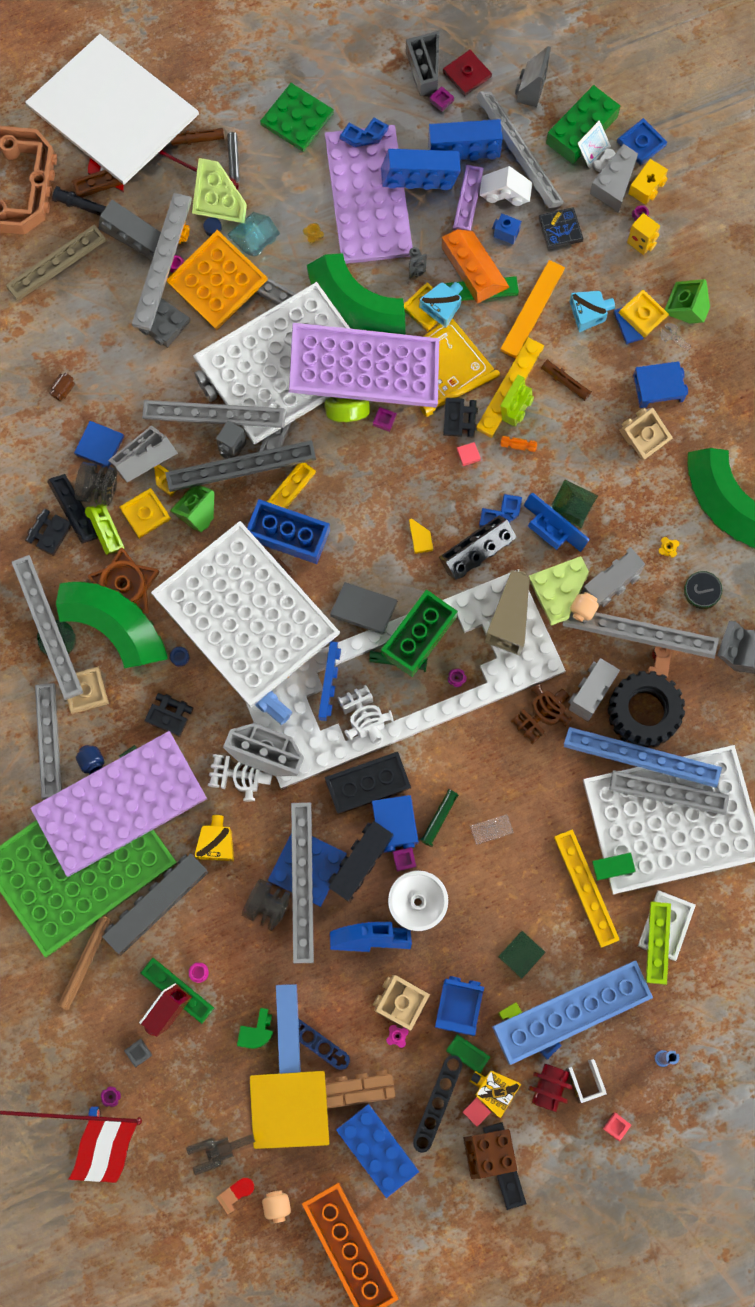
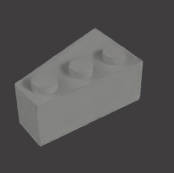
M623 144L592 182L590 194L618 213L638 153Z
M151 425L108 461L118 475L126 482H129L178 453L168 438Z
M631 547L626 550V555L619 560H614L612 562L613 565L605 571H601L584 586L582 592L589 593L597 598L596 602L599 606L605 607L611 602L612 596L615 594L619 596L626 590L625 586L629 583L633 585L641 578L639 575L645 563Z
M601 658L597 663H592L588 670L590 675L587 679L585 677L582 679L578 686L581 688L578 694L574 693L568 702L571 704L569 710L588 722L620 671Z

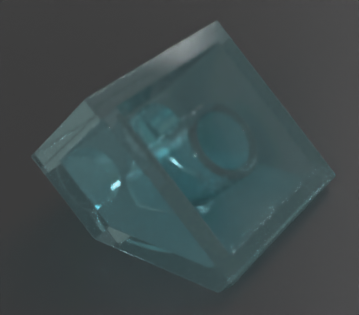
M253 212L245 219L244 223L237 225L227 235L246 254L257 256L262 253L265 246L272 244L276 240L280 232L269 216Z

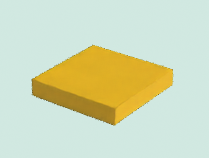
M428 282L404 303L405 312L427 332L438 323L419 308L421 297L433 289Z
M644 290L639 292L618 312L644 338L669 315Z
M152 488L119 506L139 539L171 520V517Z

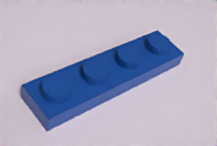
M333 641L329 645L318 715L321 721H327V716L332 714L333 705L329 703L330 697L335 695V686H332L333 678L337 679L338 667H335L336 660H340L341 648H338V642Z

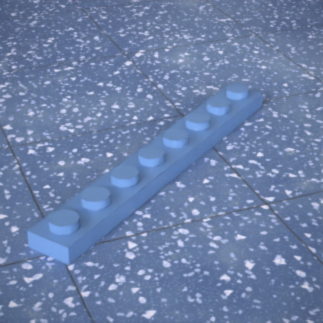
M571 727L568 729L564 742V747L715 788L718 786L722 767Z

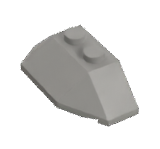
M256 723L230 729L223 746L238 762L274 776H297L304 759L292 737Z

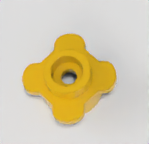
M663 537L661 539L662 545L658 550L659 553L664 556L675 557L679 541Z

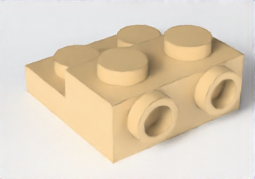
M644 407L636 412V418L633 420L629 418L621 424L623 427L619 430L628 445L633 446L641 460H645L673 439L654 408L646 409Z
M392 975L391 978H386L382 986L385 988L382 996L377 995L373 1006H375L374 1011L411 1031L430 994L402 978Z

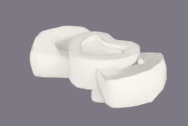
M605 149L604 155L601 156L600 160L593 162V167L596 171L601 172L616 154L614 150Z

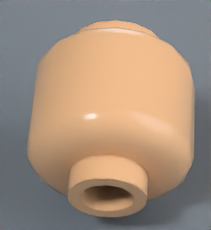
M586 592L578 594L570 607L573 613L572 617L580 622L591 620L599 607L596 602L597 598Z
M282 1190L270 1192L262 1200L266 1219H273V1223L286 1221L285 1216L291 1213L289 1197L286 1193H282Z

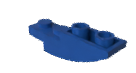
M392 922L354 924L330 931L329 934L330 950L370 952L371 947L411 949L412 945L411 930L393 928Z

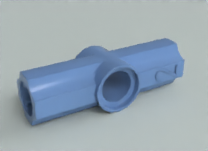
M272 691L255 704L257 708L264 713L267 712L280 725L286 723L292 715V711L280 702Z

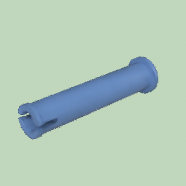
M661 1050L655 1055V1062L661 1067L676 1064L679 1061V1054H676V1051L667 1052Z

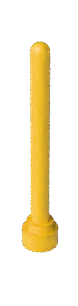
M494 370L439 398L437 407L445 404L446 398H457L499 377L500 372ZM420 406L425 417L432 415L436 410L435 407Z

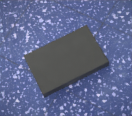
M345 582L330 616L384 634L398 601L397 599Z

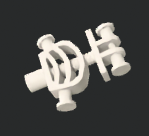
M366 685L362 689H354L355 694L353 695L348 692L342 698L337 697L344 714L356 710L350 719L352 729L344 731L350 741L353 740L355 735H358L360 738L369 735L374 744L383 739L379 730L385 728V721H394L392 712L388 710V713L381 714L379 707L367 705L373 702V696Z
M213 754L214 763L211 764V768L214 769V773H209L211 777L210 783H208L209 787L219 788L218 780L220 778L222 779L221 788L226 789L227 777H233L236 789L245 792L243 801L250 802L255 801L253 792L258 790L259 783L271 784V774L261 772V770L253 767L250 772H247L250 768L248 765L244 766L243 771H239V768L244 765L240 762L237 763L234 770L229 769L230 756H226L225 765H221L224 756ZM218 770H224L223 774L218 773ZM237 778L242 779L243 787L238 785ZM245 779L249 780L250 787L246 786Z

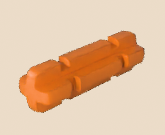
M502 436L501 438L502 447L508 448V446H511L513 449H528L531 452H535L537 449L536 441L530 440L528 442L526 439L514 437L509 439L510 437Z

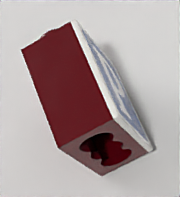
M174 983L161 992L139 1023L145 1027L144 1029L148 1034L156 1037L170 1028L192 996Z

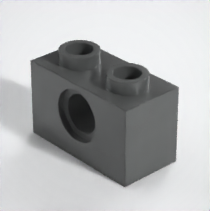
M230 421L226 422L216 438L222 457L225 459L237 457L246 445L244 429Z

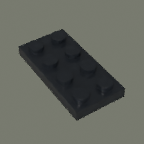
M398 751L325 777L338 815L370 804L372 801L381 800L411 789Z

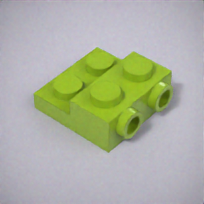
M517 375L500 405L502 421L515 427L518 422L523 420L525 409L531 406L534 399L532 388L525 385V378Z

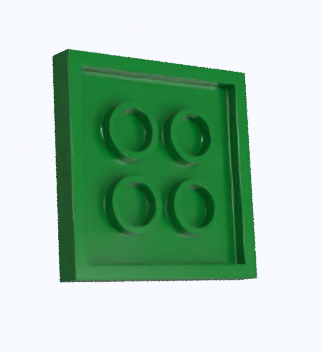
M290 83L260 120V125L304 152L334 114V109L293 83Z

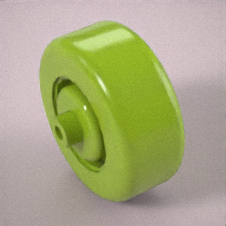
M330 397L325 400L326 416L330 420L337 422L358 421L369 415L370 403L367 400Z

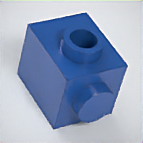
M501 213L500 218L494 221L492 227L494 229L493 237L514 244L522 221Z

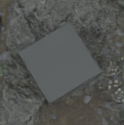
M139 1039L124 1050L135 1068L153 1056L142 1039Z

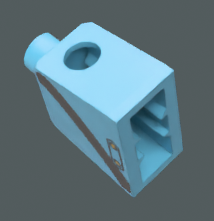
M454 282L450 287L440 283L421 297L419 308L446 328L461 305L462 298L458 294L463 288L457 282Z
M600 291L571 293L569 302L579 332L605 322L608 315L607 311L615 309L614 299L603 300Z

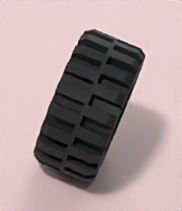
M639 671L638 674L632 673L626 679H623L610 697L608 714H610L609 722L610 725H614L615 728L613 730L616 735L619 733L624 742L628 740L632 744L647 748L651 745L656 747L660 743L668 741L681 726L685 715V710H683L685 701L680 697L682 692L680 689L676 690L674 687L676 683L673 680L669 682L666 680L667 676L663 674L657 676L655 671H650V673ZM647 693L660 701L663 706L664 715L658 724L645 726L632 718L628 705L634 695Z

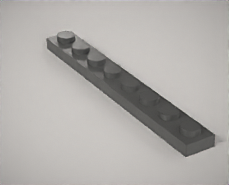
M311 440L165 473L169 491L172 492L316 460Z

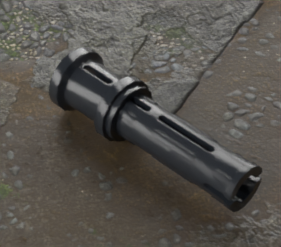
M56 186L53 191L52 201H59L66 204L67 207L74 206L99 216L107 207L81 198L73 191L62 190L59 186Z

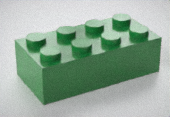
M593 85L550 129L547 134L546 144L571 164H574L583 155L578 142L599 120L605 131L618 118L621 105Z
M426 589L383 646L381 656L413 677L455 621L458 611Z

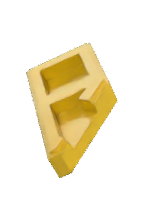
M158 464L154 467L156 486L172 497L176 491H169L165 473L169 471Z
M409 519L414 554L433 551L430 531L413 519Z

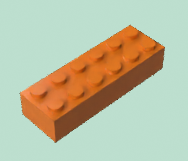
M340 1182L304 1201L302 1205L354 1307H387L399 1300Z

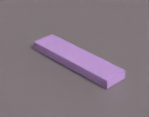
M466 165L453 231L457 229L471 231L484 171L483 167Z

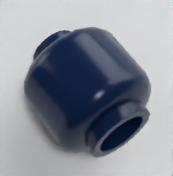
M85 745L79 749L76 755V761L81 771L85 774L90 775L100 770L105 763L104 757L96 746Z

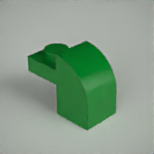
M260 1008L257 1028L240 1026L238 1047L257 1049L265 1046L271 1040L274 1031L266 1030V1027L271 1025L272 1014H269V1009Z

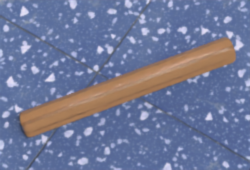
M103 916L97 921L58 1003L60 1008L69 1010L103 939L104 930L111 922L110 918Z

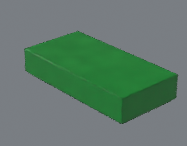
M631 852L592 861L596 881L636 872Z
M456 1034L446 1050L450 1055L459 1056L463 1064L478 1073L482 1072L490 1059L489 1055L458 1034Z

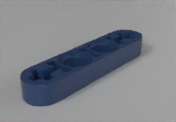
M298 1018L299 1028L301 1025L305 1026L299 1033V1042L336 1069H346L350 1063L349 1055ZM305 1031H311L314 1034V1039L309 1043L304 1042L302 1039ZM323 1042L330 1045V1052L326 1055L319 1052V1045ZM334 1048L338 1050L335 1054L339 1057L345 1055V1065L337 1066V1060L333 1057L331 1061L327 1059L333 1053Z

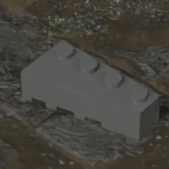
M114 200L110 201L100 216L99 230L144 254L152 261L161 234L160 231Z

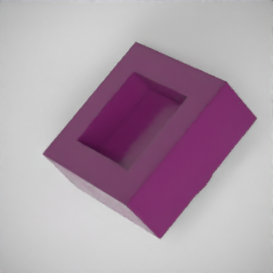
M441 86L429 97V101L443 112L454 101V96Z
M379 407L373 421V426L390 432L397 413Z
M412 848L393 852L397 872L416 868Z

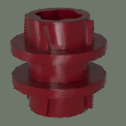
M544 1064L541 1074L533 1073V1076L538 1078L539 1081L537 1087L529 1086L528 1090L534 1092L531 1103L557 1112L560 1102L565 1104L568 1102L567 1099L562 1097L564 1088L572 1090L573 1086L566 1083L569 1072Z

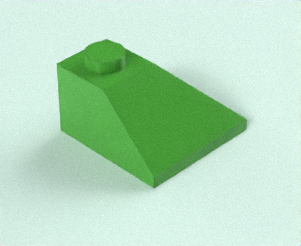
M700 279L676 282L665 307V311L669 314L668 316L689 324L704 323L710 309L707 281Z
M201 485L191 487L170 511L192 529L202 532L209 527L210 522L214 519V491Z

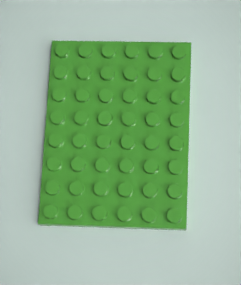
M36 820L0 845V892L41 953L47 958L97 922L101 917L111 912L172 868L177 862L153 829L67 877Z

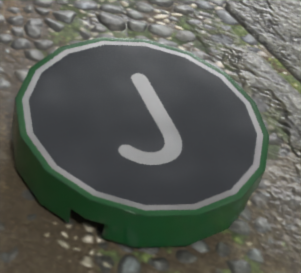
M698 571L692 574L684 586L685 598L690 604L699 609L713 607L722 595V584L719 578L707 571Z

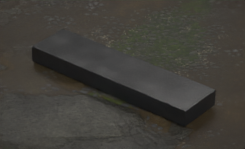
M66 474L48 479L47 483L81 544L98 539L90 518L86 516L85 508Z
M503 1122L483 1127L484 1134L505 1130ZM517 1171L496 1175L506 1210L527 1204Z

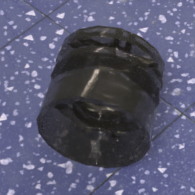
M82 462L76 477L75 499L89 503L94 496L95 504L99 505L102 502L103 506H110L117 487L116 468L109 467L108 469L107 466H102L98 472L97 464Z
M259 879L247 899L241 916L254 922L261 915L260 925L264 927L269 919L270 922L267 929L273 931L287 911L291 894L285 892L280 899L282 889L278 888L272 895L270 894L272 884Z

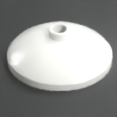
M411 871L400 876L392 885L388 898L389 909L393 918L402 927L412 931H425L436 926L445 916L448 908V894L443 883L433 874L425 871ZM416 899H420L422 901V904L420 906H416L414 904V901Z

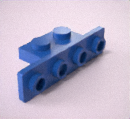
M531 493L528 496L524 506L536 515L528 525L530 529L556 550L565 541L569 542L580 552L585 548L590 540L586 535L537 495Z

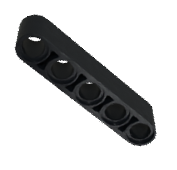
M449 1055L444 1060L414 1136L413 1145L418 1152H427L432 1146L462 1069V1060L457 1055ZM450 1059L458 1060L459 1067L457 1069L451 1070L448 1068L447 1063ZM443 1078H448L452 1084L450 1088L443 1089L440 1086V1081ZM437 1097L444 1101V1105L439 1109L432 1105L433 1099ZM433 1117L436 1120V1125L433 1128L426 1127L424 1124L426 1118ZM419 1137L427 1138L428 1145L422 1148L417 1145L416 1141Z

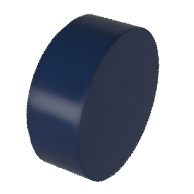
M210 217L204 221V231L208 236H211L216 230L221 232L222 226L219 219Z
M175 647L170 652V660L175 666L182 667L188 663L190 657L184 647Z

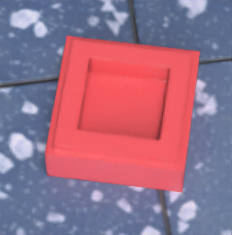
M475 442L457 447V452L463 466L481 460Z
M476 1097L463 1113L478 1127L491 1111Z
M614 1112L602 1129L620 1142L631 1127V1124Z

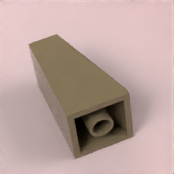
M511 570L484 643L521 656L525 644L530 577L526 576L527 574L523 571Z

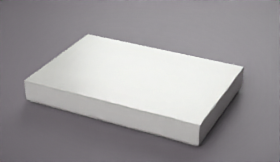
M658 890L654 902L671 903L668 959L676 961L696 905ZM649 916L637 946L645 950L648 948Z

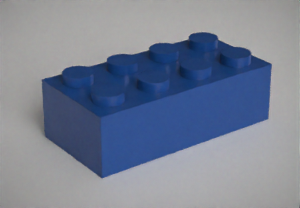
M501 119L429 124V150L459 151L460 161L469 159L475 161L484 158L495 159L501 155L503 140Z
M388 149L381 166L382 186L392 189L397 187L407 189L424 188L426 190L432 188L441 190L452 189L461 171L459 151Z
M258 499L247 529L265 547L318 564L330 533V524Z
M369 1104L336 1129L386 1198L419 1173V1170Z

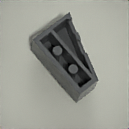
M439 31L406 39L405 52L420 96L435 93L438 88Z

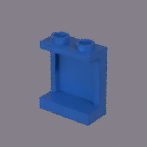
M679 361L635 368L633 377L640 408H647L649 403L679 399V402H684L686 395H688V387L684 384V369L680 367Z
M411 795L372 801L375 822L394 834L384 852H393L397 847H403V849L415 848V845L418 844V836Z
M454 976L444 979L435 1028L475 1036L484 987L480 986L481 983L469 980V983L461 982V978Z

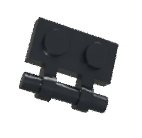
M445 399L443 436L462 437V430H468L467 437H475V431L477 430V424H475L476 414H478L477 400H469V406H464V399ZM463 413L469 414L468 423H463Z
M44 508L42 513L37 515V521L34 526L28 530V536L25 541L32 544L34 539L39 540L36 547L54 556L70 530L71 524L68 520L56 514L52 520H49L47 517L50 511ZM44 524L47 528L42 535L39 531Z
M158 693L155 700L160 701L161 704L160 706L151 705L144 722L181 737L188 722V719L183 717L182 714L184 712L192 714L194 707L187 705V702L177 701L168 694ZM167 706L177 708L176 712L166 710Z

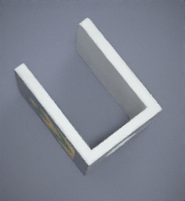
M594 1059L588 1060L599 1092L584 1098L582 1097L572 1067L566 1068L567 1072H569V1078L578 1103L607 1094Z

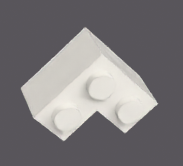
M508 166L482 176L480 196L490 203H495L505 198L513 205L520 206L530 202L532 182Z

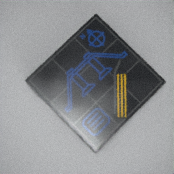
M574 207L539 215L548 250L583 242V235Z

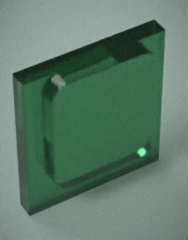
M521 931L498 958L522 979L546 952L527 934Z

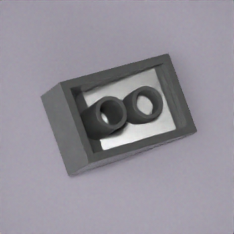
M547 46L527 62L526 69H522L520 74V80L522 81L521 84H517L515 94L518 95V103L533 107L538 106L547 76L551 47Z

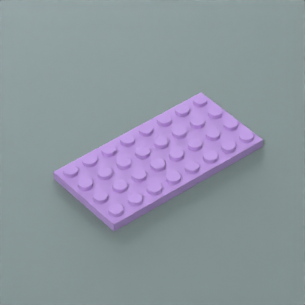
M389 125L388 131L379 143L360 147H353L340 140V135L343 131L326 132L325 141L340 253L344 255L345 263L410 257L409 251L413 247L404 188L397 187L392 189L382 186L381 166L388 149H398L395 125Z
M293 323L289 393L437 407L439 338Z
M168 731L31 807V810L66 876L69 877L207 800V797L172 734Z

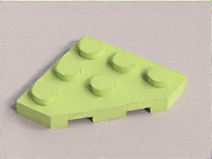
M199 158L192 213L244 223L247 204L220 163L214 160Z
M581 556L529 575V581L551 625L569 619L572 613L570 607L576 596L581 593L584 582L587 580L589 571Z

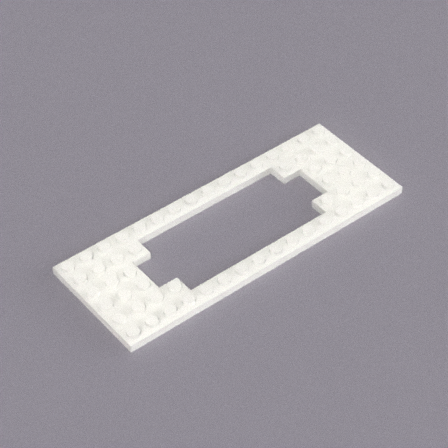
M510 573L443 600L458 611L457 618L464 633L482 626L485 634H487ZM530 592L528 593L525 644L521 656L491 645L496 659L480 665L486 680L485 684L384 725L385 728L379 730L383 739L378 743H372L369 735L363 738L356 736L351 741H345L339 724L320 731L306 697L323 690L317 673L326 670L329 646L317 652L294 671L289 678H286L272 690L278 697V700L292 711V715L286 723L280 725L267 712H262L255 705L250 708L246 703L254 723L292 737L304 757L297 776H276L281 790L565 673L566 670ZM407 615L390 621L384 634L368 630L338 642V648H341L340 660H336V665L384 646Z

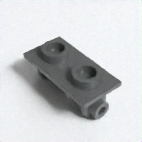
M413 247L409 251L411 257L409 261V278L419 277L426 272L427 254L422 255L418 248Z

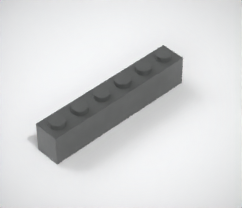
M191 853L181 857L176 868H170L163 875L164 879L160 883L155 882L148 889L150 892L145 897L140 896L134 902L135 906L130 911L128 909L119 916L120 920L115 925L112 923L104 930L106 934L102 937L119 955L125 953L209 873Z

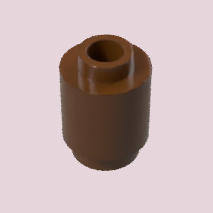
M64 373V375L59 374L51 385L49 394L58 401H62L74 387V378L67 373Z

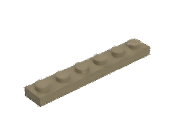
M94 224L6 285L7 289L17 301L21 300L106 241L104 235Z

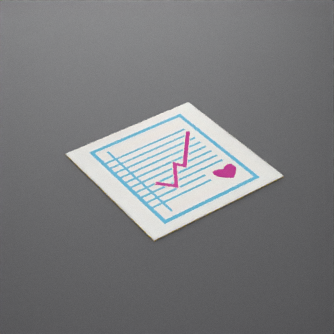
M600 120L578 142L589 169L593 166L595 160H599L604 155V150L611 147Z

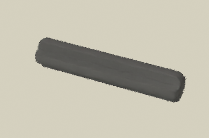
M229 132L227 134L229 176L235 179L236 182H239L237 133Z

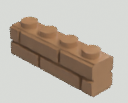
M387 1070L376 1071V1076L368 1077L367 1073L356 1074V1079L348 1080L347 1076L335 1078L336 1082L327 1083V1079H325L327 1109L395 1099L392 1073L388 1074Z

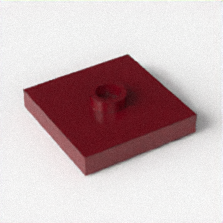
M468 50L443 68V73L464 96L492 77L489 69L471 50Z

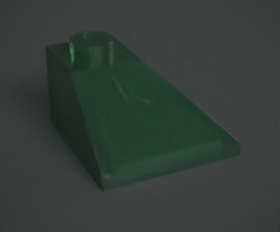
M564 480L551 508L568 522L582 528L598 495Z

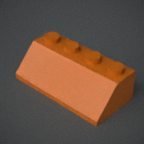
M457 229L442 237V250L462 281L466 284L477 304L509 288L504 277L473 231Z

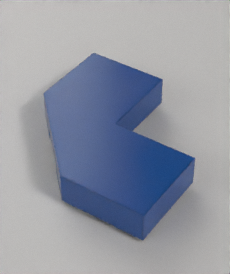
M373 117L366 129L362 130L349 122L341 133L340 140L353 147L379 143L388 131L389 125Z
M504 494L501 511L482 508L479 528L498 515L506 518L509 523L519 517L522 497Z

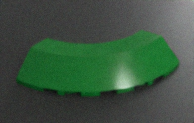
M343 253L325 254L307 264L311 285L315 282L319 284L350 328L406 335L403 298L381 296L363 287L349 272Z
M706 448L688 452V476H690L691 488L695 492L701 509L704 513H707L714 525L722 532L725 531L735 541H740L755 549V501L737 484L729 464V450Z
M60 583L56 600L59 621L84 623L102 632L116 647L122 659L124 669L168 659L161 636L157 634L152 621H149L137 604L131 602L123 594L96 583Z

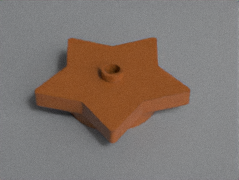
M121 547L109 566L91 573L87 577L93 584H100L120 592L131 602L137 604L143 610V613L148 614L147 590L160 571L156 568L136 565L128 553ZM123 583H127L126 587L122 588Z

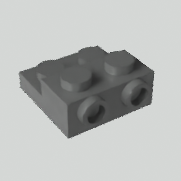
M161 298L151 331L141 328L139 330L146 336L148 334L152 336L157 344L165 345L168 348L190 322V318Z

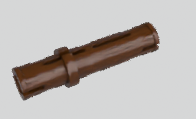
M223 128L189 132L188 130L174 137L171 140L172 146L181 144L191 145V143L224 140Z
M548 359L542 365L541 369L551 375L554 381H559L584 401L592 393V391L565 373L563 368H558Z

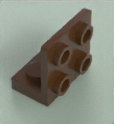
M509 1129L463 1137L471 1179H482L517 1171Z

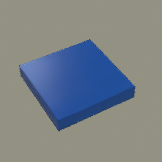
M644 118L617 139V143L620 146L625 144L638 153L636 162L640 166L667 145V141Z
M89 421L74 454L109 468L111 464L108 460L117 453L124 434Z

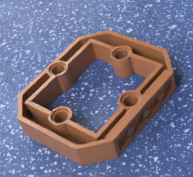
M0 126V151H2L6 159L14 160L19 157L20 153L37 154L34 171L29 177L31 192L28 210L7 208L5 202L0 200V210H2L0 212V232L25 235L45 221L46 213H49L50 204L48 200L52 196L51 181H54L55 178L53 168L57 164V154L54 153L52 146L37 129Z

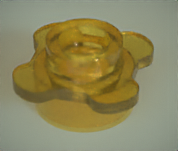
M317 223L309 224L307 228L303 229V234L308 237V242L314 243L318 238L324 237V232L320 230Z

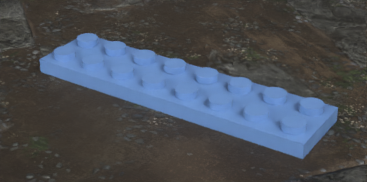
M635 960L496 1024L492 1028L508 1065H512L648 1001L653 996Z

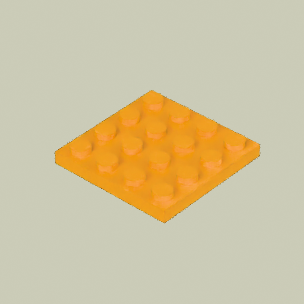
M216 230L166 282L217 331L268 278L224 235Z

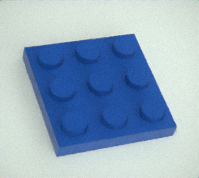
M292 833L268 879V882L291 893ZM312 836L313 904L321 907L330 890L328 888L330 886L328 881L334 872L338 874L341 868L339 865L347 853Z

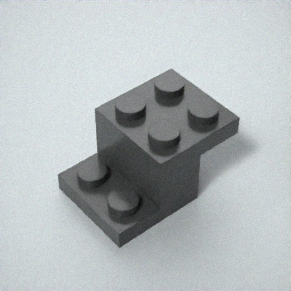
M729 621L717 656L734 671L755 674V630H746L736 621Z

